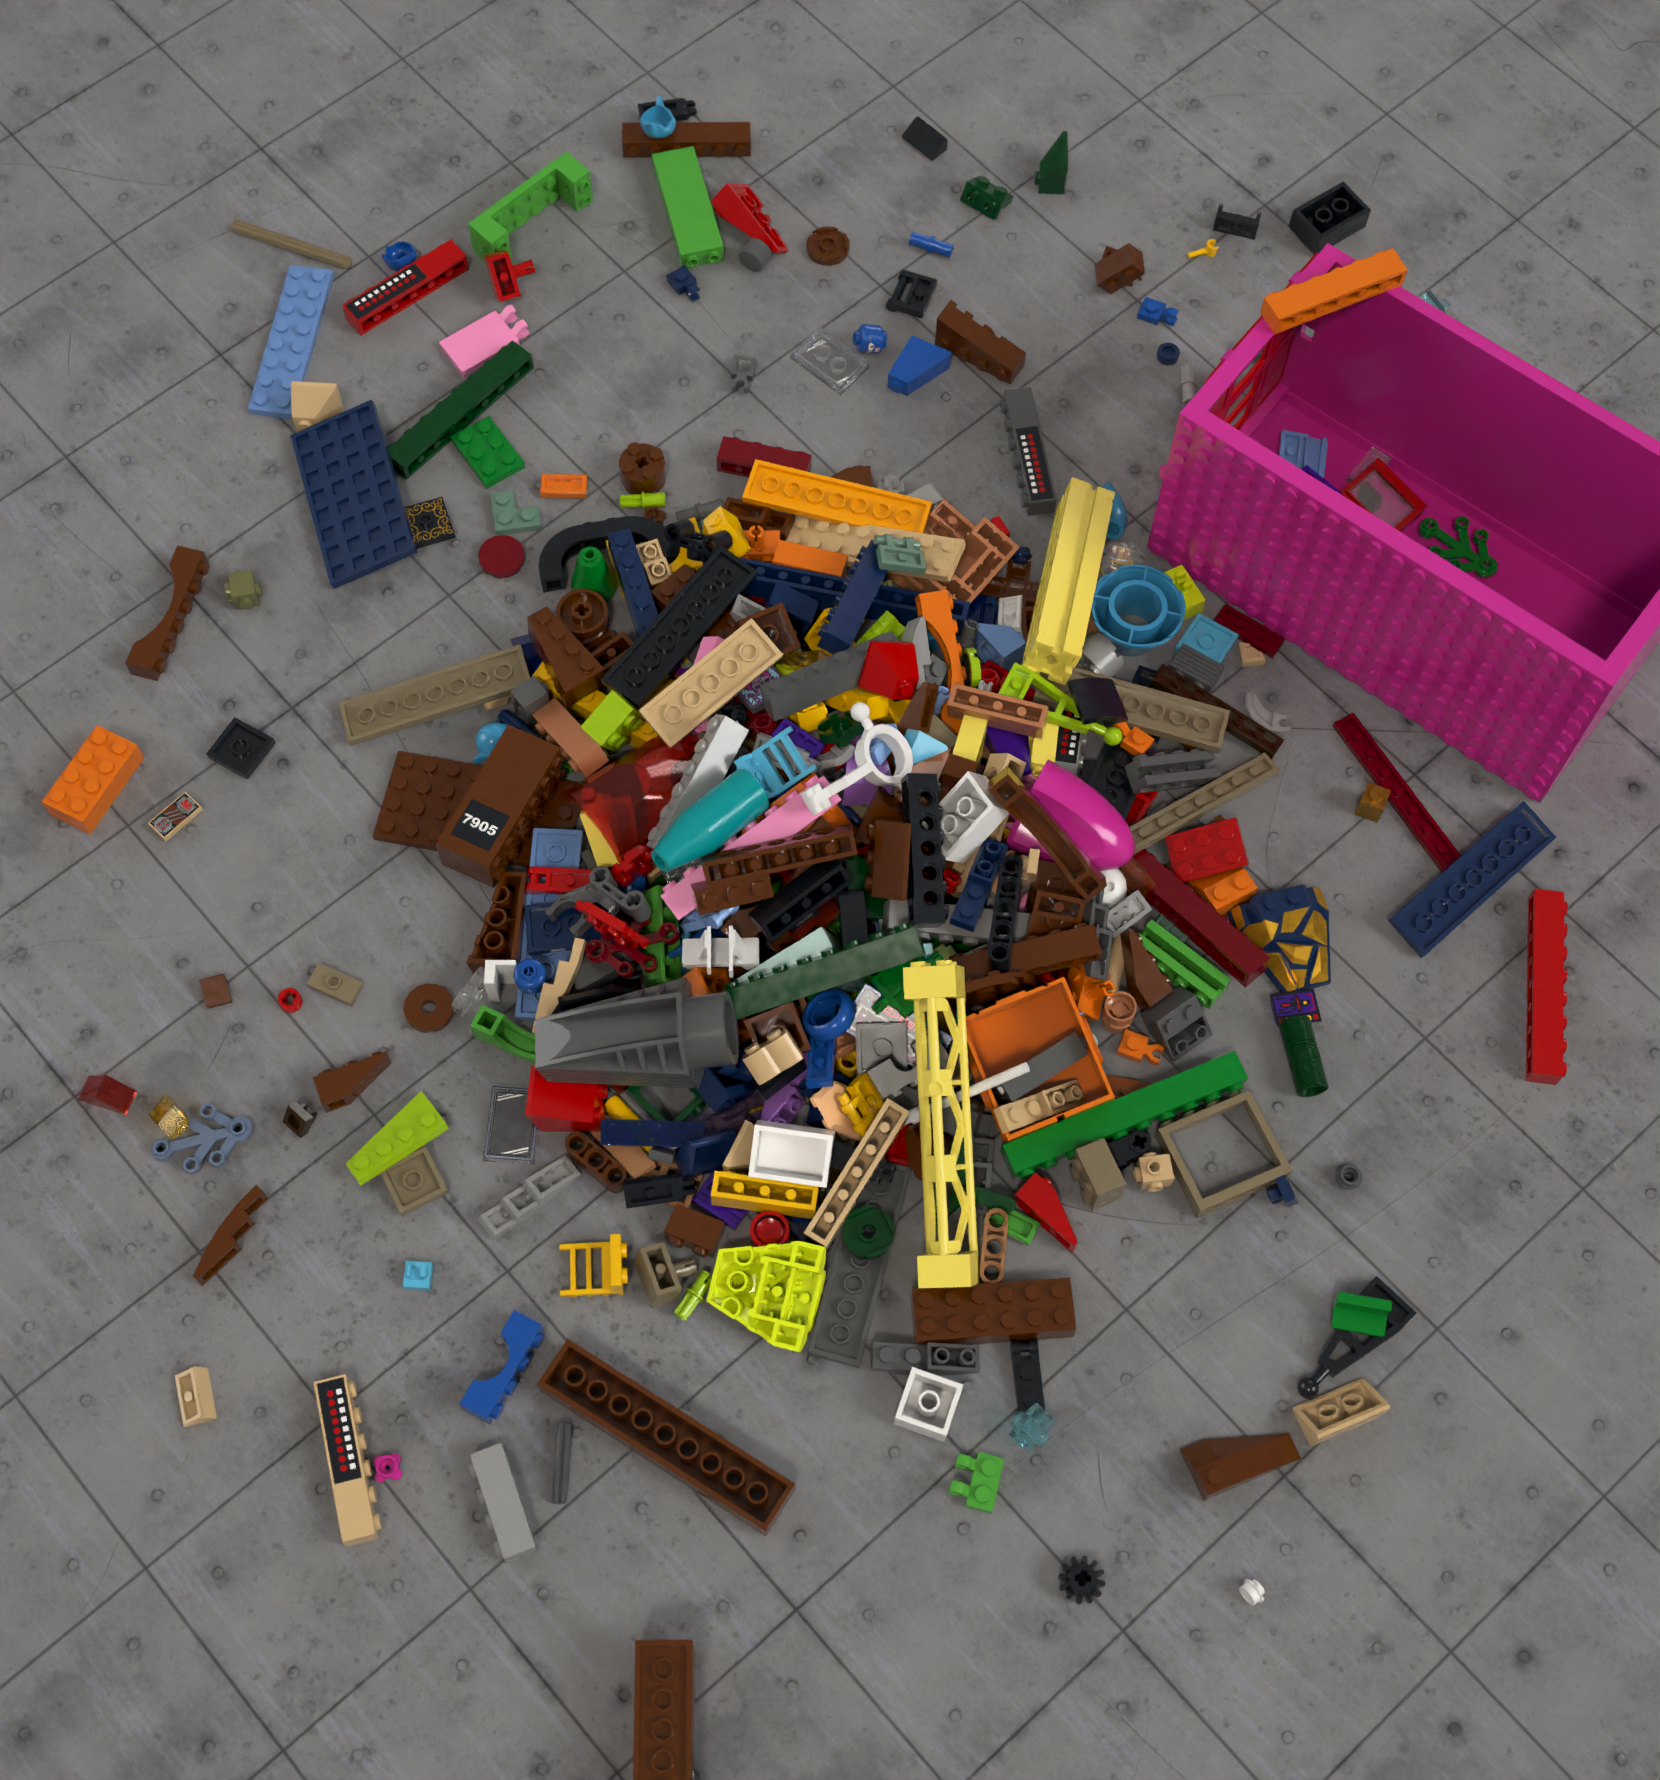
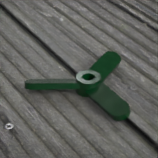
M953 1141L949 1144V1152H951ZM963 1141L956 1164H965ZM965 1169L956 1170L962 1187H965ZM974 1184L976 1203L991 1208H999L1007 1213L1012 1212L1016 1208V1201L1013 1197ZM955 1190L947 1196L948 1217L960 1207ZM936 1206V1207H935V1210H936V1228H937L938 1225H937V1206Z

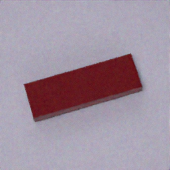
M1227 604L1224 605L1214 619L1218 624L1239 634V640L1251 644L1250 646L1272 659L1285 642L1283 636Z

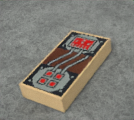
M184 792L148 824L167 842L202 812L203 809L192 797Z

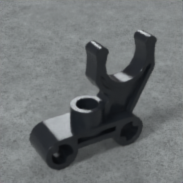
M688 519L670 523L664 530V536L669 543L686 548L687 558L702 561L703 565L720 546L729 550L733 544L729 532L720 530L710 535L695 532L693 523Z

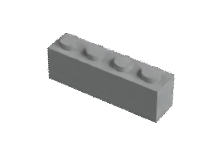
M502 1443L470 1454L472 1463H469L468 1467L472 1479L478 1478L481 1487L476 1492L481 1506L485 1504L487 1506L489 1514L485 1515V1520L489 1531L495 1530L497 1541H494L493 1544L498 1558L503 1556L505 1562L509 1563L538 1552Z

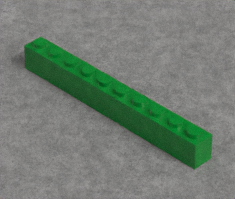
M1233 1051L1003 1144L1000 1153L1012 1179L1020 1177L1022 1180L1032 1176L1036 1169L1043 1167L1044 1170L1058 1165V1161L1067 1157V1160H1072L1075 1149L1102 1138L1105 1141L1112 1138L1114 1140L1121 1139L1132 1130L1143 1131L1151 1127V1123L1159 1119L1161 1122L1168 1121L1175 1116L1174 1113L1181 1110L1184 1113L1192 1111L1198 1107V1103L1206 1101L1208 1104L1221 1098L1220 1094L1228 1091L1230 1094L1240 1091L1244 1088L1243 1085L1247 1081L1248 1076L1236 1051Z

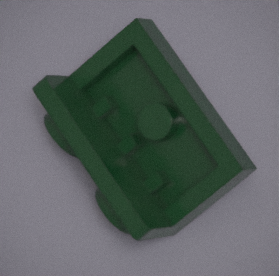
M977 176L966 182L960 201L995 220L998 218L1001 208L1011 204L1014 196L1008 193L1006 188L990 183L988 178Z

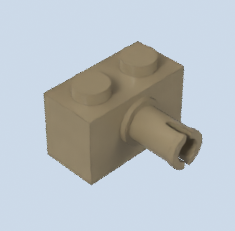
M664 1242L639 1248L634 1259L635 1267L651 1308L676 1302L682 1290L678 1279L696 1275L697 1273L696 1264L691 1265L695 1262L693 1258L672 1264Z

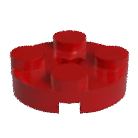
M646 844L638 845L622 856L625 861L620 866L616 862L612 867L611 874L622 888L628 887L639 876L645 877L654 870L652 865L654 861L651 857L653 849L647 847Z

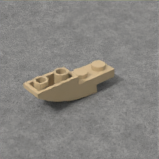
M1077 1079L1035 1095L1000 1106L993 1111L1002 1133L1005 1134L1086 1103Z

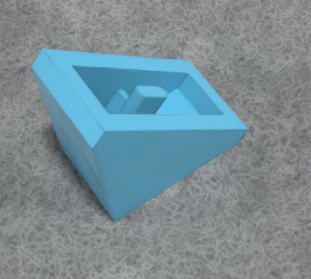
M907 729L904 736L912 751L913 764L948 750L947 745L919 730Z

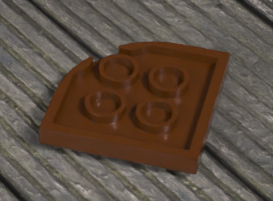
M994 970L986 973L983 978L965 979L966 1014L968 1015L996 1004V1001L1023 990L1028 992L1038 988L1035 976L1028 973L1027 970L1000 973L999 970Z

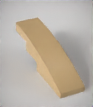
M575 938L570 961L559 960L554 984L543 983L535 1020L558 1013L560 1009L558 997L568 995L584 957L587 945L586 940ZM534 1021V1025H533V1029H532V1033H534V1034H535V1021Z

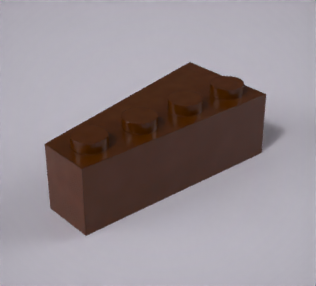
M502 872L491 899L492 904L489 912H486L483 919L484 924L480 935H477L472 955H469L466 962L473 974H485V960H516L517 964L521 961L525 920L524 906H526L527 899L525 889L529 879L527 872Z

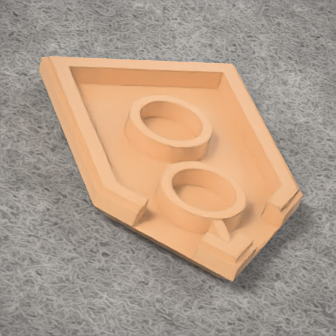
M833 1080L832 1087H823L809 1098L814 1108L818 1107L823 1119L821 1121L826 1129L835 1130V1133L858 1141L862 1140L859 1133L854 1132L851 1127L853 1123L848 1115L842 1112L840 1109L841 1103L837 1099V1095L842 1092H846L848 1097H851L846 1090L847 1085ZM856 1107V1110L858 1111L859 1115L862 1117V1114L860 1113L859 1109Z

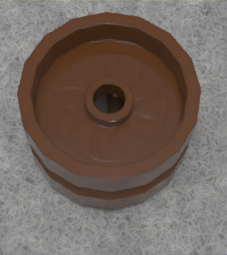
M577 589L565 594L558 602L556 617L584 647L610 630L606 601L599 593L590 589Z

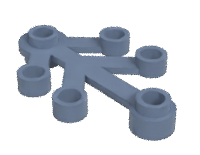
M206 1103L200 1108V1114L203 1119L207 1121L213 1120L224 1128L213 1130L191 1118L188 1111L179 1110L174 1115L177 1125L187 1127L198 1133V1135L171 1142L166 1139L157 1140L153 1144L151 1151L158 1161L167 1162L177 1151L200 1146L193 1157H189L183 1162L184 1170L188 1174L194 1175L199 1172L201 1163L215 1143L226 1139L219 1150L213 1151L209 1155V1162L213 1167H223L227 1156L235 1144L246 1141L251 1136L252 1125L244 1117L230 1119L218 1112L213 1104ZM207 1109H213L210 1115H204V1112ZM182 1115L187 1116L185 1121L179 1122V1118ZM243 1126L240 1132H234L235 1127ZM160 1146H166L163 1152H158ZM216 1156H222L220 1162H213ZM190 1163H196L195 1168L188 1169Z

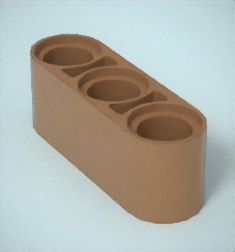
M999 1208L989 1210L985 1216L980 1263V1279L983 1284L1002 1282L1004 1277L1008 1216L1004 1210ZM994 1215H999L1004 1219V1224L999 1228H994L989 1223L990 1218ZM992 1241L999 1242L1002 1246L1001 1251L997 1254H991L987 1250V1245ZM990 1267L996 1268L999 1271V1277L996 1280L990 1281L984 1276L985 1270Z

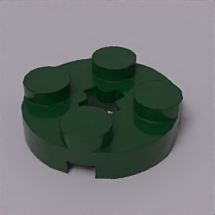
M844 711L846 716L838 718L836 713L822 720L817 726V732L820 742L823 744H836L837 747H845L851 743V739L862 735L864 728L861 722L855 721L851 717V711Z
M863 1206L853 1210L847 1216L843 1225L842 1239L847 1250L855 1255L857 1259H877L886 1254L892 1247L895 1228L892 1219L886 1212L874 1209L871 1206ZM863 1228L874 1229L873 1238L863 1237L861 1235L864 1233Z

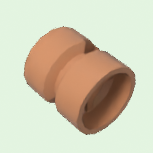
M1116 991L1112 996L1106 998L1101 1012V1023L1108 1032L1121 1034L1125 1032V1029L1128 1030L1131 1027L1137 1011V1003L1134 997L1127 992Z

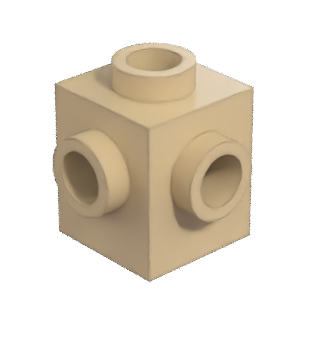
M1151 1152L1143 1154L1138 1158L1136 1167H1133V1177L1135 1182H1139L1140 1190L1148 1189V1192H1157L1162 1190L1163 1187L1171 1186L1174 1174L1170 1154L1157 1155Z

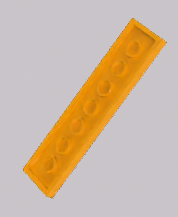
M755 459L742 496V501L745 503L765 506L770 509L836 525L841 523H848L849 526L858 527L871 525L924 533L932 509V501Z

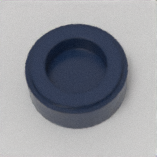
M1163 343L1158 348L1157 359L1163 365H1173L1178 361L1180 350L1173 343Z

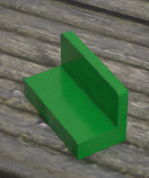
M1339 1291L1334 1297L1331 1328L1383 1338L1385 1336L1387 1316L1392 1308V1301Z

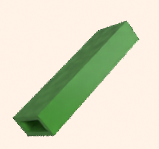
M694 146L652 154L653 171L681 267L693 268L699 265L724 261V246Z

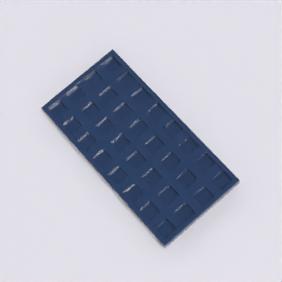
M372 400L291 435L329 582L334 589L418 553L376 405Z

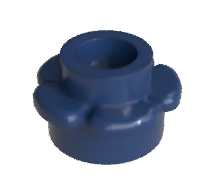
M1019 546L1020 548L1010 559L1013 560L1014 564H1027V560H1030L1032 557L1030 548Z

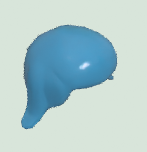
M661 95L657 96L656 105L646 110L640 118L642 130L648 137L653 139L668 137L676 128L675 117L664 106Z
M494 720L493 723L485 724L480 728L476 736V746L479 753L473 760L474 764L487 760L508 726L507 724L498 723L497 720Z

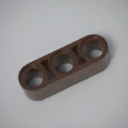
M577 1131L568 1134L564 1143L568 1157L612 1193L624 1191L623 1181L628 1180L625 1168L585 1134ZM577 1142L584 1145L577 1151L571 1149V1146ZM600 1158L603 1160L599 1166L590 1165L593 1159ZM614 1174L622 1176L619 1182L609 1181V1178Z

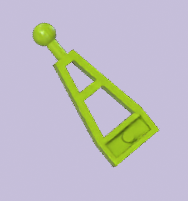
M1016 662L1014 663L998 694L1023 700L1030 684H1033L1059 703L1055 712L1048 710V723L1083 734H1087L1091 730L1103 736L1105 743L1110 746H1116L1122 741V732L1117 727L1106 728L1097 722L1083 725L1082 721L1061 715L1064 708H1067L1080 718L1074 700L1036 672Z

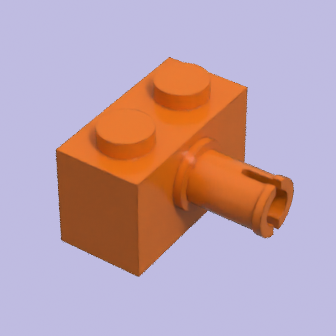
M755 525L749 530H743L751 549L741 558L772 563L780 540V530H763L758 525V530H755Z
M1084 964L1069 968L1067 984L1078 1010L1084 1013L1087 1021L1099 1020L1103 997H1110L1114 994L1113 991L1107 992L1115 990L1113 982L1086 976Z

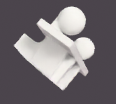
M707 926V930H704L701 938L683 939L682 966L690 971L695 967H707V975H711V967H729L730 978L733 977V967L741 966L746 970H752L759 965V938H741L736 930L733 929V926H729V938H712L711 926Z

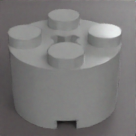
M1092 631L1085 637L1082 656L1076 667L1113 677L1125 665L1122 655L1116 656L1114 651L1117 648L1110 640L1098 632L1094 635V631Z

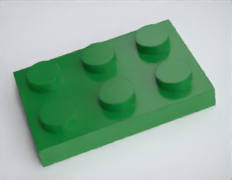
M490 416L450 436L453 445L486 489L525 468L524 461Z

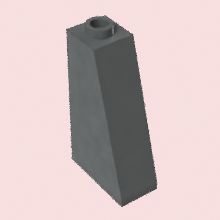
M1076 1032L1070 1033L1019 1063L1026 1062L1030 1071L991 1088L998 1105L1015 1101L1087 1056V1045L1082 1036L1077 1035Z

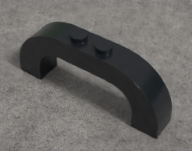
M640 516L608 518L603 521L586 522L582 525L569 527L554 535L541 552L539 574L543 593L566 589L563 570L568 560L578 555L586 547H595L598 550L607 549L606 541L608 540L607 534L630 528L636 545L658 539L668 565L674 562L679 555L677 546L666 540L664 536L665 527L654 520Z

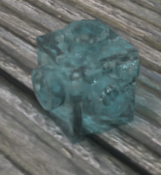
M1035 1403L1025 1413L1021 1410L1011 1423L1015 1426L1009 1435L1020 1447L1030 1452L1036 1445L1041 1448L1048 1441L1051 1435L1047 1432L1057 1420Z

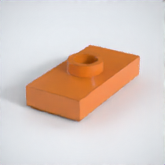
M541 474L540 496L541 498H587V475Z

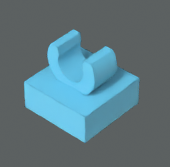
M406 1261L402 1287L409 1290L430 1291L433 1263Z

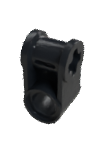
M1135 1131L1107 1144L1120 1171L1130 1164L1137 1162L1139 1157L1149 1152L1151 1138L1144 1131ZM1137 1142L1138 1145L1143 1144V1148L1141 1149L1139 1146L1134 1147V1143Z

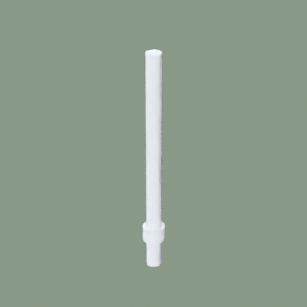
M1024 1062L969 1086L970 1097L1029 1072L1028 1064ZM960 1090L955 1092L958 1102L962 1101ZM946 1096L942 1098V1109L949 1107L950 1103ZM930 1103V1112L932 1114V1105ZM919 1106L908 1110L910 1116L904 1126L920 1122Z

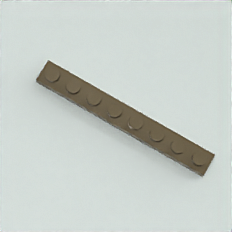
M1263 753L1130 826L1129 828L1135 841L1133 855L1277 776L1280 768L1266 753Z

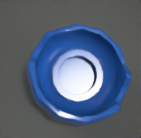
M400 241L395 242L391 246H386L385 255H381L387 266L391 270L398 272L404 266L416 261L417 251L411 243Z

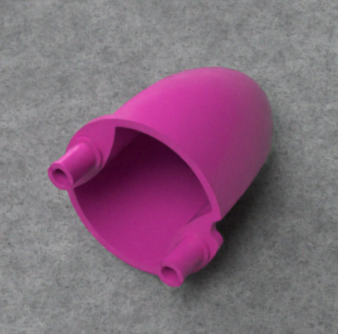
M1047 760L1035 784L1031 785L1021 780L1100 871L1122 867L1133 857L1135 841L1128 824L1104 796L1081 778L1056 763ZM1014 817L1015 823L1005 842L1008 848L1028 856L1030 849H1040L1039 859L1054 861L1038 840Z

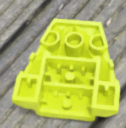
M794 1241L786 1244L774 1243L758 1247L746 1246L719 1249L706 1302L732 1319L737 1320L753 1333H757L771 1345L801 1353L808 1333L813 1330L826 1278V1271H824L826 1247Z

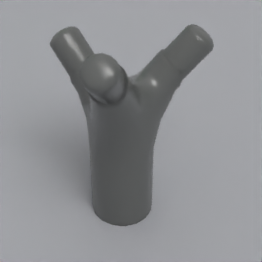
M843 767L840 769L835 768L831 774L824 777L827 781H836L842 777L845 769Z

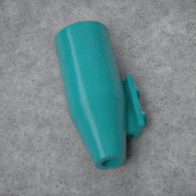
M742 769L735 770L680 813L665 835L658 840L659 843L651 852L652 860L660 870L669 872L713 853L769 808V800L765 790L750 773Z

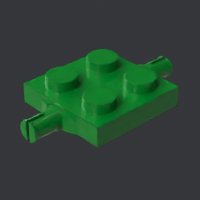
M936 951L927 960L919 958L910 962L931 963V966H935L936 961L943 960L944 958ZM910 962L880 971L871 979L872 985L880 992L882 997L871 1006V1009L877 1015L887 1006L896 1009L905 1020L914 1013V1001L904 999L903 968L910 967Z

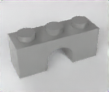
M927 1035L928 1070H930V1065H929V1045H928V1035ZM939 1040L941 1070L946 1068L945 1062L948 1061L949 1056ZM915 1042V1043H913L912 1045H910V1047L912 1048V1050H913V1052H914V1054H915V1058H916V1042ZM890 1058L866 1071L881 1099L888 1097V1099L892 1100L903 1093L902 1087L910 1084L911 1087L918 1084L916 1060L914 1066L905 1072L898 1070Z

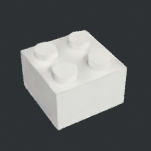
M912 1367L895 1416L894 1425L945 1443L963 1384Z

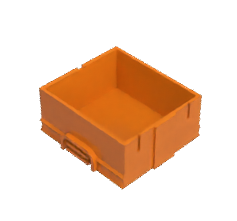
M1065 977L1047 983L1045 987L1043 985L1028 992L1023 990L996 1001L995 1005L979 1011L978 1014L973 1013L966 1016L967 1051L970 1059L968 1066L975 1083L1016 1066L1070 1033L1076 1032L1077 1035L1082 1036L1087 1045V1056L1015 1100L1035 1095L1041 1091L1077 1079L1086 1103L1081 1106L1003 1134L993 1111L1003 1105H998L991 1089L980 1093L986 1110L990 1109L1004 1144L1053 1125L1061 1117L1062 1120H1065L1114 1100L1115 1096L1101 1065L1103 1063L1101 1053L1085 1016L1079 1013Z

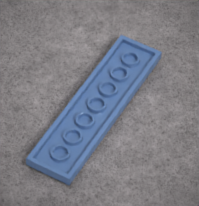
M295 265L289 266L249 402V414L292 419L291 381L304 382L333 282V270Z
M533 828L530 867L580 869L583 830ZM546 877L539 878V883L545 884ZM527 894L526 906L554 903L561 895ZM524 920L521 961L528 958L540 961L548 975L547 983L553 985L559 960L569 962L572 951L529 955L526 922ZM518 988L516 1020L535 1021L541 992L530 995L521 992Z

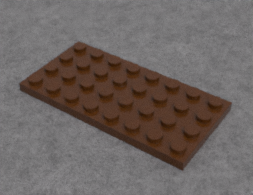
M398 751L373 833L374 840L438 851L436 842L483 766ZM564 780L555 784L551 799L548 802L545 801L540 818L532 823L527 840L520 843L518 854L513 862H509V865L530 867L533 828L576 830L586 784Z

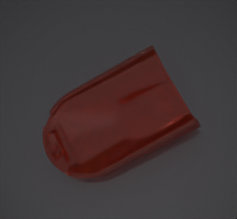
M688 735L670 749L660 736L655 737L563 792L568 802L574 800L600 831L619 864L625 861L622 856L629 850L641 844L647 845L649 841L648 835L657 826L661 810L665 805H668L672 797V789L682 779L685 765L692 760L699 738Z

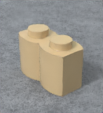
M776 1029L766 1036L768 1040L759 1045L755 1042L744 1050L745 1054L742 1060L758 1085L767 1082L803 1059V1053L787 1029L782 1031Z

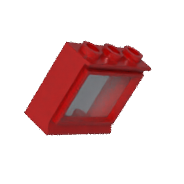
M1377 458L1374 463L1351 483L1340 490L1342 496L1401 533L1418 519L1427 507L1380 458Z

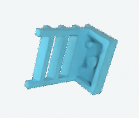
M791 726L753 752L741 756L734 761L737 769L745 770L757 779L765 790L768 800L774 799L817 769L815 764L808 768L788 736L793 731ZM780 739L801 771L799 775L795 773L778 746L777 741ZM768 747L788 776L789 782L786 783L765 751Z

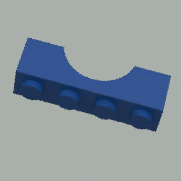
M516 1310L512 1312L501 1331L502 1338L509 1348L507 1364L497 1376L489 1380H473L459 1403L463 1411L489 1425L493 1419L497 1420L504 1409L502 1403L507 1395L511 1396L518 1384V1381H516L521 1371L525 1372L532 1359L529 1356L534 1348L538 1349L545 1338L542 1324Z

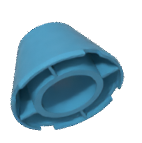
M1125 565L1118 567V570L1108 575L1105 574L1097 582L1091 615L1101 634L1117 648L1115 652L1129 657L1143 655L1169 641L1181 628L1186 611L1185 599L1182 591H1179L1172 583L1173 579L1164 572L1145 565ZM1126 614L1137 615L1145 619L1149 624L1143 626L1132 625L1122 620L1119 616Z

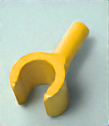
M1210 239L1204 248L1187 253L1188 258L1203 254L1208 257L1215 256L1219 246L1214 247L1216 240Z

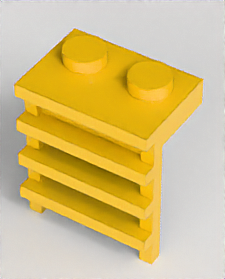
M610 1234V1242L559 1244L560 1251L570 1250V1290H560V1297L571 1296V1298H577V1296L592 1297V1295H624V1284H628V1268H623V1258H627L628 1253L627 1242H622L621 1234ZM592 1249H601L602 1288L592 1289ZM576 1250H586V1289L577 1290Z

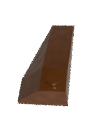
M1289 1433L1204 1439L1180 1450L1203 1501L1301 1459Z

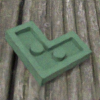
M513 490L490 492L496 536L542 530L539 506L516 508Z

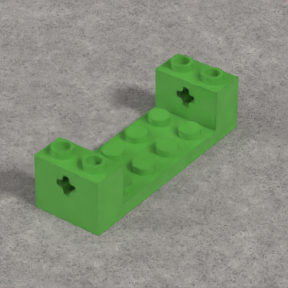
M567 151L468 223L473 252L485 262L484 255L506 250L512 261L509 234L522 227L529 219L538 215L548 205L555 203L559 197L577 212L593 201L590 171Z

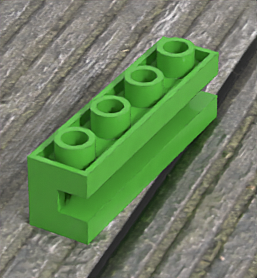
M1151 919L1145 926L1144 931L1141 934L1139 933L1143 940V946L1156 959V966L1160 972L1165 974L1176 988L1180 986L1196 994L1200 1006L1210 1009L1228 988L1231 981L1228 976Z

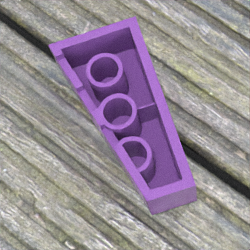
M862 735L851 739L850 744H853L854 748H856V744ZM855 755L845 762L844 775L858 767ZM885 759L882 765H875L883 774L892 776L887 759ZM862 777L842 790L841 806L870 804L878 785H874ZM893 785L881 786L886 790L885 793L891 797Z

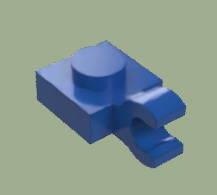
M1145 297L1137 313V319L1155 325L1162 321L1174 326L1179 310L1172 307L1166 309V303Z

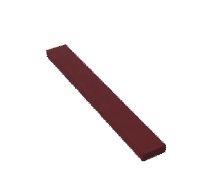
M1352 713L1333 724L1334 730L1372 781L1378 786L1391 790L1387 801L1442 873L1461 856L1356 715Z

